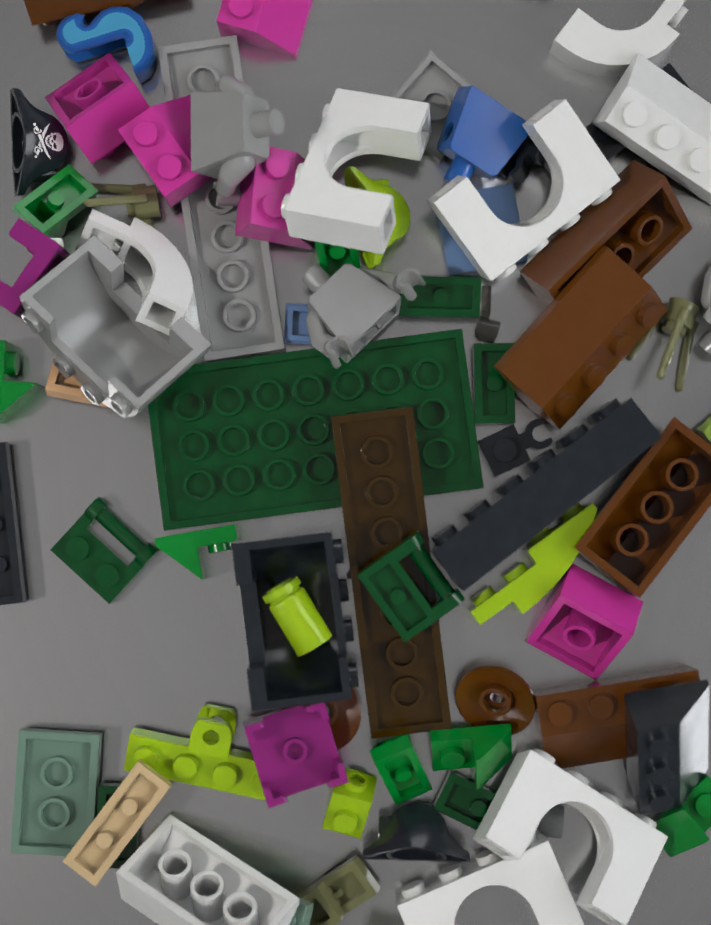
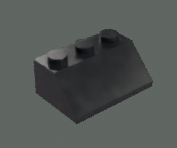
M707 679L624 694L627 778L639 814L665 812L669 809L681 807L708 770L709 683Z

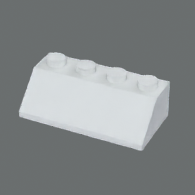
M638 53L631 61L592 124L711 205V104Z
M171 814L116 872L121 899L158 925H290L300 903V899Z

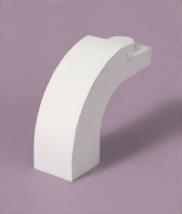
M665 0L650 20L630 30L607 28L578 8L554 39L549 53L579 72L597 77H621L636 54L639 53L654 64L672 47L680 35L674 29L688 12V9L683 6L686 0Z
M92 209L76 247H81L95 235L122 260L124 270L134 278L142 292V304L135 321L169 335L170 326L181 317H184L193 293L192 276L183 256L163 234L144 221L134 217L131 226Z

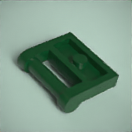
M98 497L50 550L108 604H111L155 557L159 550L151 543L146 545L107 509L109 504L101 497ZM95 521L99 522L136 556L130 564L125 562L89 529Z
M418 531L403 539L394 548L357 573L363 585L404 642L413 638L465 600V597L458 588L453 589L422 545L425 541ZM408 555L413 559L440 598L432 606H430L399 562Z

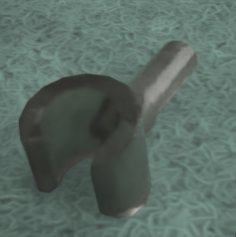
M483 285L481 286L480 318L475 328V336L479 340L494 343L501 322L489 319L491 313V286Z

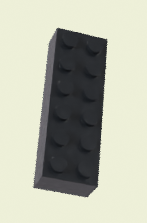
M615 398L601 406L590 415L594 421L591 425L586 427L583 423L573 428L558 440L562 445L560 449L554 452L550 448L548 451L542 452L527 464L531 471L524 477H521L519 474L511 476L495 489L499 496L489 503L486 499L480 500L463 514L467 521L456 528L453 524H450L432 538L436 545L430 549V552L458 588L463 591L468 589L662 438L632 398L621 403Z

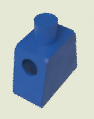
M473 85L458 88L437 144V150L453 160L443 180L449 183L457 175L468 177L470 180L473 173L481 178H494L528 136V133L522 126L526 120Z

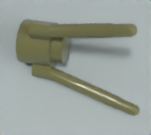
M91 183L99 193H122L124 195L91 198L84 201L86 207L126 204L128 217L136 216V218L150 226H153L151 218L161 216L156 185L146 186V183L135 185Z
M670 297L666 306L668 311L632 349L627 359L633 360L660 323H663L661 329L669 334L670 338L662 356L656 378L658 380L664 378L679 338H684L675 387L680 392L684 388L693 338L699 325L696 317L700 308L689 300Z

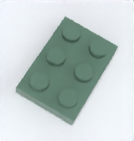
M21 728L18 731L10 853L52 856L68 855L97 816L102 733Z

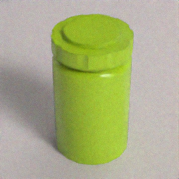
M295 576L277 584L268 590L267 594L262 598L266 604H270L269 609L299 657L317 648L333 635L306 590L299 586L301 584L299 578Z

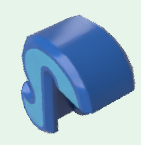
M112 6L105 9L96 16L90 25L87 24L82 14L75 13L63 19L58 26L56 34L58 43L65 54L77 63L127 48L135 75L140 84L151 77L157 65V50L152 34L142 16L128 7Z

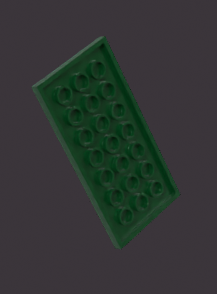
M462 329L373 340L348 363H345L339 357L338 359L341 363L339 368H334L330 359L314 348L194 364L148 404L164 531L342 507L331 416L413 406L424 496L484 488Z

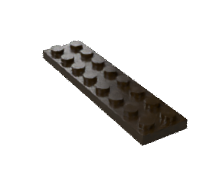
M413 406L331 416L371 739L429 732L430 730L452 729L439 619L407 642H404L357 576L358 572L416 531L424 539L425 542L422 545L431 556ZM410 555L400 560V564L430 606L437 602L435 590Z

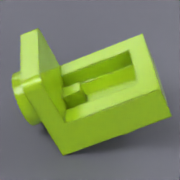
M345 768L349 782L333 787L322 828L361 839L372 805L377 778L359 770Z

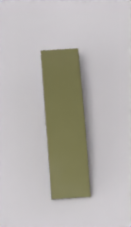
M356 854L296 896L314 903L310 925H336L342 921L346 913L375 896L381 886L358 854Z

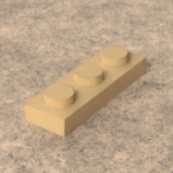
M140 759L62 862L93 886H96L172 786V783Z

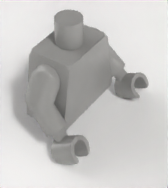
M225 75L219 81H215V92L191 93V171L217 179V181L213 182V189L218 192V198L215 202L216 206H237L240 200L238 184L254 169L255 165L268 159L270 155L269 136L281 134L285 124L281 112L277 109L269 110L267 101L254 96L250 86L232 76Z
M347 263L331 276L320 265H313L302 278V283L314 292L307 301L308 315L305 320L312 347L328 357L334 368L341 366L339 357L345 363H348L400 313L401 296L399 294L403 293L409 301H413L417 297L412 287L415 285L425 286L426 284L416 268L410 267L402 270L400 273L366 267L356 268L352 264Z

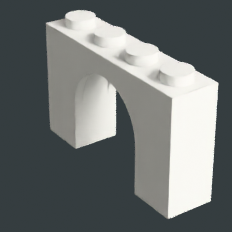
M337 88L331 103H327L323 108L321 125L318 132L311 135L308 155L304 163H300L296 169L293 189L290 194L284 196L282 201L281 216L286 219L289 237L384 255L396 224L393 196L347 187L336 182L332 176L343 163L365 154H382L421 161L432 133L429 103Z
M566 99L553 100L522 124L547 161L552 177L549 198L544 207L535 216L520 223L509 224L503 222L490 210L468 177L459 175L426 200L479 275L484 279L492 282L495 278L497 281H500L509 276L517 268L515 263L526 254L532 256L541 251L549 243L547 238L558 229L563 231L574 225L581 218L579 212L590 204L595 206L606 200L613 192L611 187L620 181V178Z
M530 749L517 753L473 840L507 861L521 860L541 819L551 808L558 804H563L578 810L593 827L597 839V857L576 905L608 925H627L668 836L656 829V822L649 817L639 813L633 815L622 808L623 802L616 796L607 792L599 793L589 787V780L583 775L572 770L566 772L554 764L555 758L545 751Z
M534 833L521 860L507 861L487 849L475 856V862L463 867L459 863L445 867L438 872V878L426 883L423 880L413 881L401 888V894L396 895L397 908L405 925H454L456 913L464 899L475 890L492 885L511 888L525 897L531 905L539 925H584L549 841L541 833L537 835Z

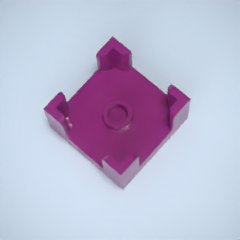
M18 218L10 230L9 236L25 246L27 251L33 254V257L12 288L0 280V305L21 318V314L25 310L20 295L71 254L60 244Z
M325 703L286 707L243 721L268 809L288 802L287 796L323 784H327L328 788H332L349 782L334 741Z

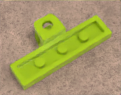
M208 703L204 704L198 713L190 739L136 727L132 728L123 770L131 771L141 759L167 780L266 801L252 752L232 748L237 726V715L234 709ZM213 716H219L223 719L224 722L213 720L210 718Z

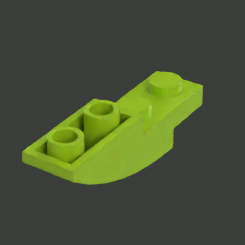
M578 502L560 516L561 522L550 530L546 527L529 540L530 544L523 551L532 563L526 566L523 561L503 575L507 581L493 590L491 585H489L471 598L474 605L468 611L479 625L490 619L511 602L518 612L524 614L558 583L579 553L573 548L594 521L597 508L593 502L585 503L583 506Z

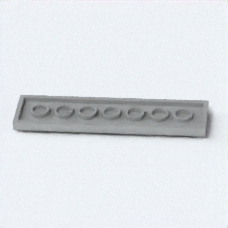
M237 35L158 47L166 102L191 95L192 92H215V81H219L225 75L232 76L244 83ZM213 178L181 200L201 335L211 344L209 352L204 355L205 361L214 362L285 351L269 242L235 236L238 205L216 206L215 202L218 198V192L213 189V182L217 181V179Z

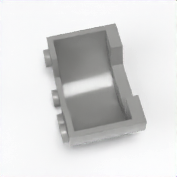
M95 235L20 295L25 310L21 314L22 320L31 331L40 335L48 348L56 356L53 359V363L59 372L66 378L73 376L82 385L81 390L94 405L98 406L102 402L123 418L136 416L209 352L211 344L182 317L170 326L169 335L135 321L142 304V297L124 281L123 261Z

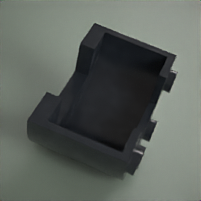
M332 532L231 544L236 586L240 585L249 657L247 678L251 711L352 699L351 688L359 687L356 662H348L346 642L354 641L351 617L343 618L342 602L349 601L347 578H338L337 564L344 563L341 538L333 539ZM295 576L299 578L301 582L299 586L306 590L333 635L317 648L299 657L269 609L270 604H266L262 598L267 594L268 590L282 581Z

